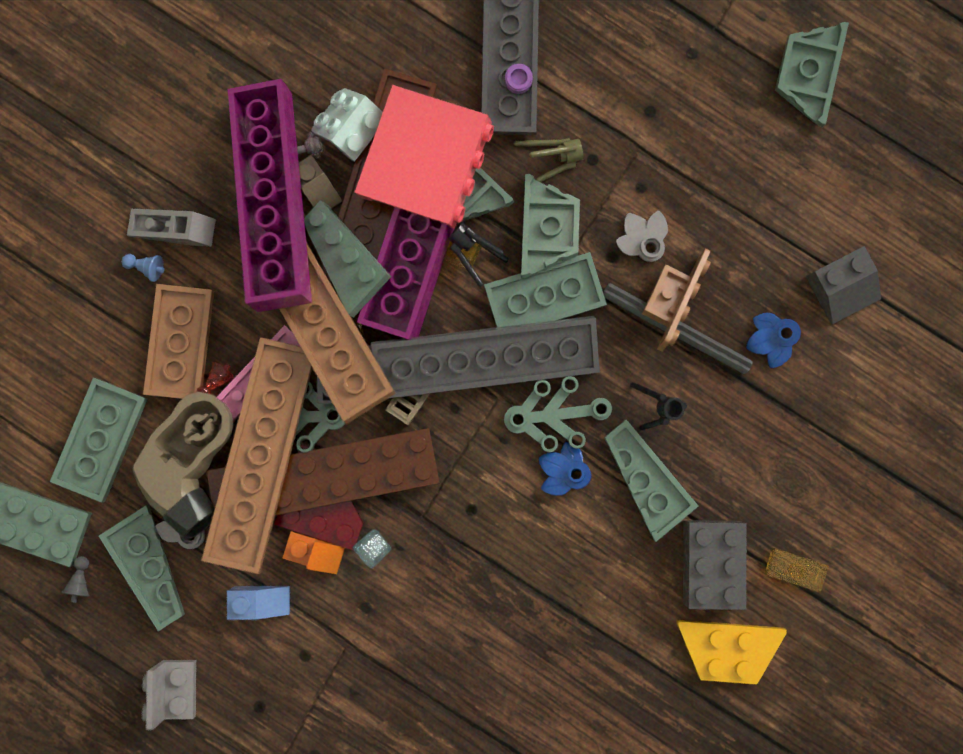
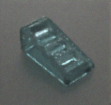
M373 529L353 546V550L372 569L391 551V546L376 529Z

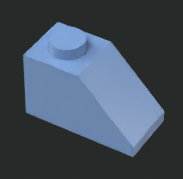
M234 586L227 590V620L262 619L290 614V586Z

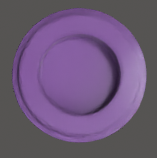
M524 64L510 66L505 74V85L508 90L515 94H522L530 89L533 80L530 68Z

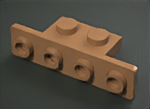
M706 248L697 258L690 276L665 265L642 312L643 315L667 326L657 347L660 351H663L668 345L673 346L679 336L680 331L676 329L679 321L683 323L690 311V307L686 305L690 298H695L701 285L697 283L698 278L705 275L711 263L707 260L710 250Z

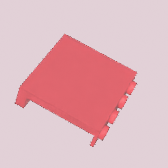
M392 85L355 193L363 199L375 200L444 223L450 228L455 229L456 224L461 223L464 217L465 207L463 204L465 198L470 196L473 191L475 170L480 169L483 163L484 153L482 150L485 142H489L493 135L494 126L487 114Z

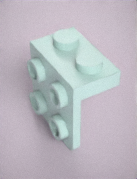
M344 88L333 95L329 107L325 112L320 113L316 117L311 131L315 135L330 141L349 159L355 161L375 136L383 112L365 95Z

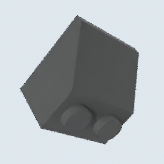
M865 246L806 276L831 325L881 300L878 270Z

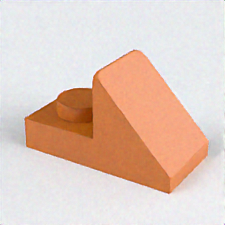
M291 531L283 559L305 565L308 570L337 574L345 548Z

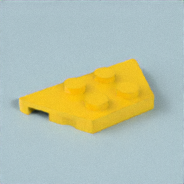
M677 620L676 623L699 679L731 683L758 684L787 631L785 628L687 620Z

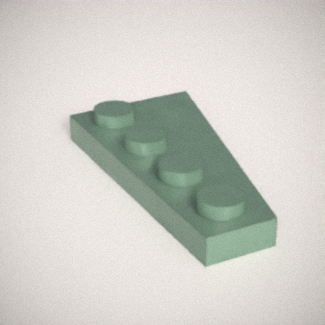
M320 200L304 218L305 228L349 316L355 317L391 278V275L333 210Z

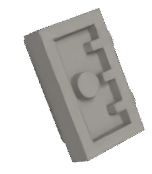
M162 660L144 675L143 691L147 692V702L143 706L142 719L146 721V730H153L164 719H194L196 717V660Z

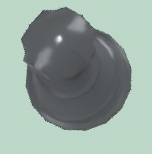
M84 556L75 558L73 563L76 572L61 591L62 594L72 595L71 602L75 603L78 596H90L84 576V570L88 569L89 560Z

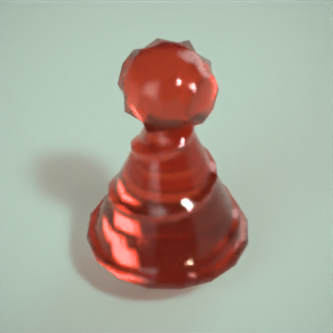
M216 361L212 362L206 386L197 388L196 392L211 394V390L232 381L234 376L229 371L231 366L227 363L223 366Z

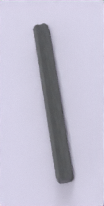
M611 283L606 286L603 294L607 300L658 328L666 330L667 326L642 314L647 304L646 302ZM679 321L676 328L680 331L678 339L742 374H746L750 370L753 363L752 360Z

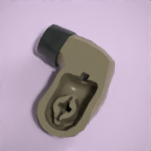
M202 392L186 395L177 404L172 414L149 437L132 468L137 485L148 503L185 540L195 537L212 522L215 507L204 490L199 488L198 479L207 471L213 457L229 441L234 428L232 413L228 406L214 395Z

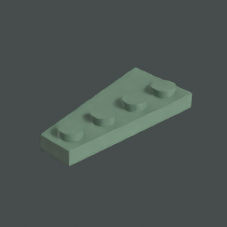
M624 420L604 437L653 540L657 542L695 510L698 505L627 420Z
M146 505L99 535V538L154 626L160 631L185 615L160 536L155 528L156 524L150 505Z

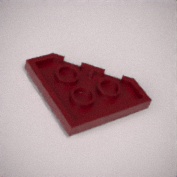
M301 445V448L308 449L309 446ZM352 501L277 515L274 525L353 551L356 548L364 524Z

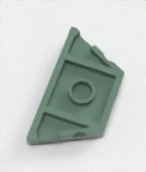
M842 22L838 26L829 28H816L807 33L798 32L790 34L786 40L775 91L819 127L825 126L849 25L848 22Z
M481 168L475 170L473 176L475 180L474 188L471 195L465 198L463 204L465 213L461 222L514 203L513 198Z
M525 174L521 278L530 277L578 256L580 199L570 194L561 193L558 188L550 184L546 186L534 180V176L530 174Z

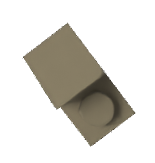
M312 155L299 162L301 189L313 207L320 200L325 202L331 209L343 202Z

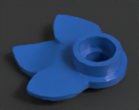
M762 313L754 317L753 322L758 331L750 337L746 348L756 354H767L770 368L781 366L791 357L792 345L796 344L800 339L801 329L799 325L791 319L781 320L772 313ZM788 327L792 330V335L789 338L782 337L781 331L783 328Z
M565 442L562 446L561 454L549 452L540 456L539 463L541 468L549 476L541 487L545 493L562 496L571 489H583L590 483L591 471L583 463V454L579 448H573L569 443ZM576 470L582 472V476L579 479L572 478V473Z

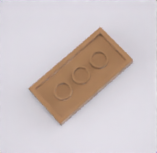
M156 284L143 395L183 399L186 395L203 391L214 298L213 290Z

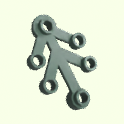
M568 376L562 380L561 388L543 411L531 412L539 399L548 395L551 390L548 381L539 380L535 383L533 392L522 406H513L507 410L504 416V423L509 431L513 433L526 432L541 444L544 451L553 452L558 446L557 439L552 435L546 436L532 424L545 422L567 439L571 447L578 449L585 445L586 438L584 434L573 431L561 420L592 416L596 420H605L611 415L612 406L607 399L597 398L590 405L558 409L568 395L578 389L577 379ZM566 380H572L575 383L573 390L565 388ZM540 383H544L547 386V391L544 394L537 391V385ZM598 404L605 405L606 411L604 414L597 413L596 406ZM515 414L523 416L522 424L516 425L513 422ZM574 435H579L582 438V442L578 446L572 443ZM547 438H551L554 441L552 449H547L544 446V441Z
M310 382L308 384L310 390L306 393L305 398H308L319 411H307L302 407L296 435L308 423L319 424L308 436L298 438L296 446L299 451L304 453L312 451L315 443L328 430H338L346 424L339 413L336 420H329V413L338 411L334 404H318L317 393ZM309 440L310 447L302 449V441Z

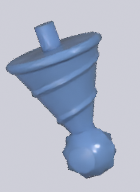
M126 254L122 257L121 262L124 268L131 269L135 266L151 282L157 281L161 273L164 272L163 259L160 255L137 260L132 254Z

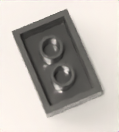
M683 520V604L687 608L746 610V523L741 521Z

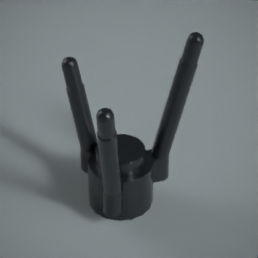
M463 222L457 226L448 238L453 243L449 249L458 256L479 287L483 286V282L462 253V249L468 251L476 243L502 261H509L508 257L503 255V250L476 234Z
M634 382L630 384L632 388L658 400L656 408L660 419L640 425V430L659 425H668L670 420H678L683 416L687 404L683 403L681 399L666 397L665 394L655 392Z

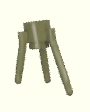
M570 138L561 140H525L514 142L515 146H557V148L530 152L529 156L532 158L558 154L559 161H565V164L536 178L538 182L549 179L567 169L576 168V162L583 160V149L579 139L570 140Z

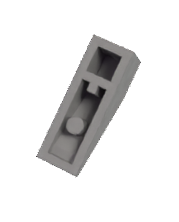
M131 209L127 236L211 247L216 219L193 211Z

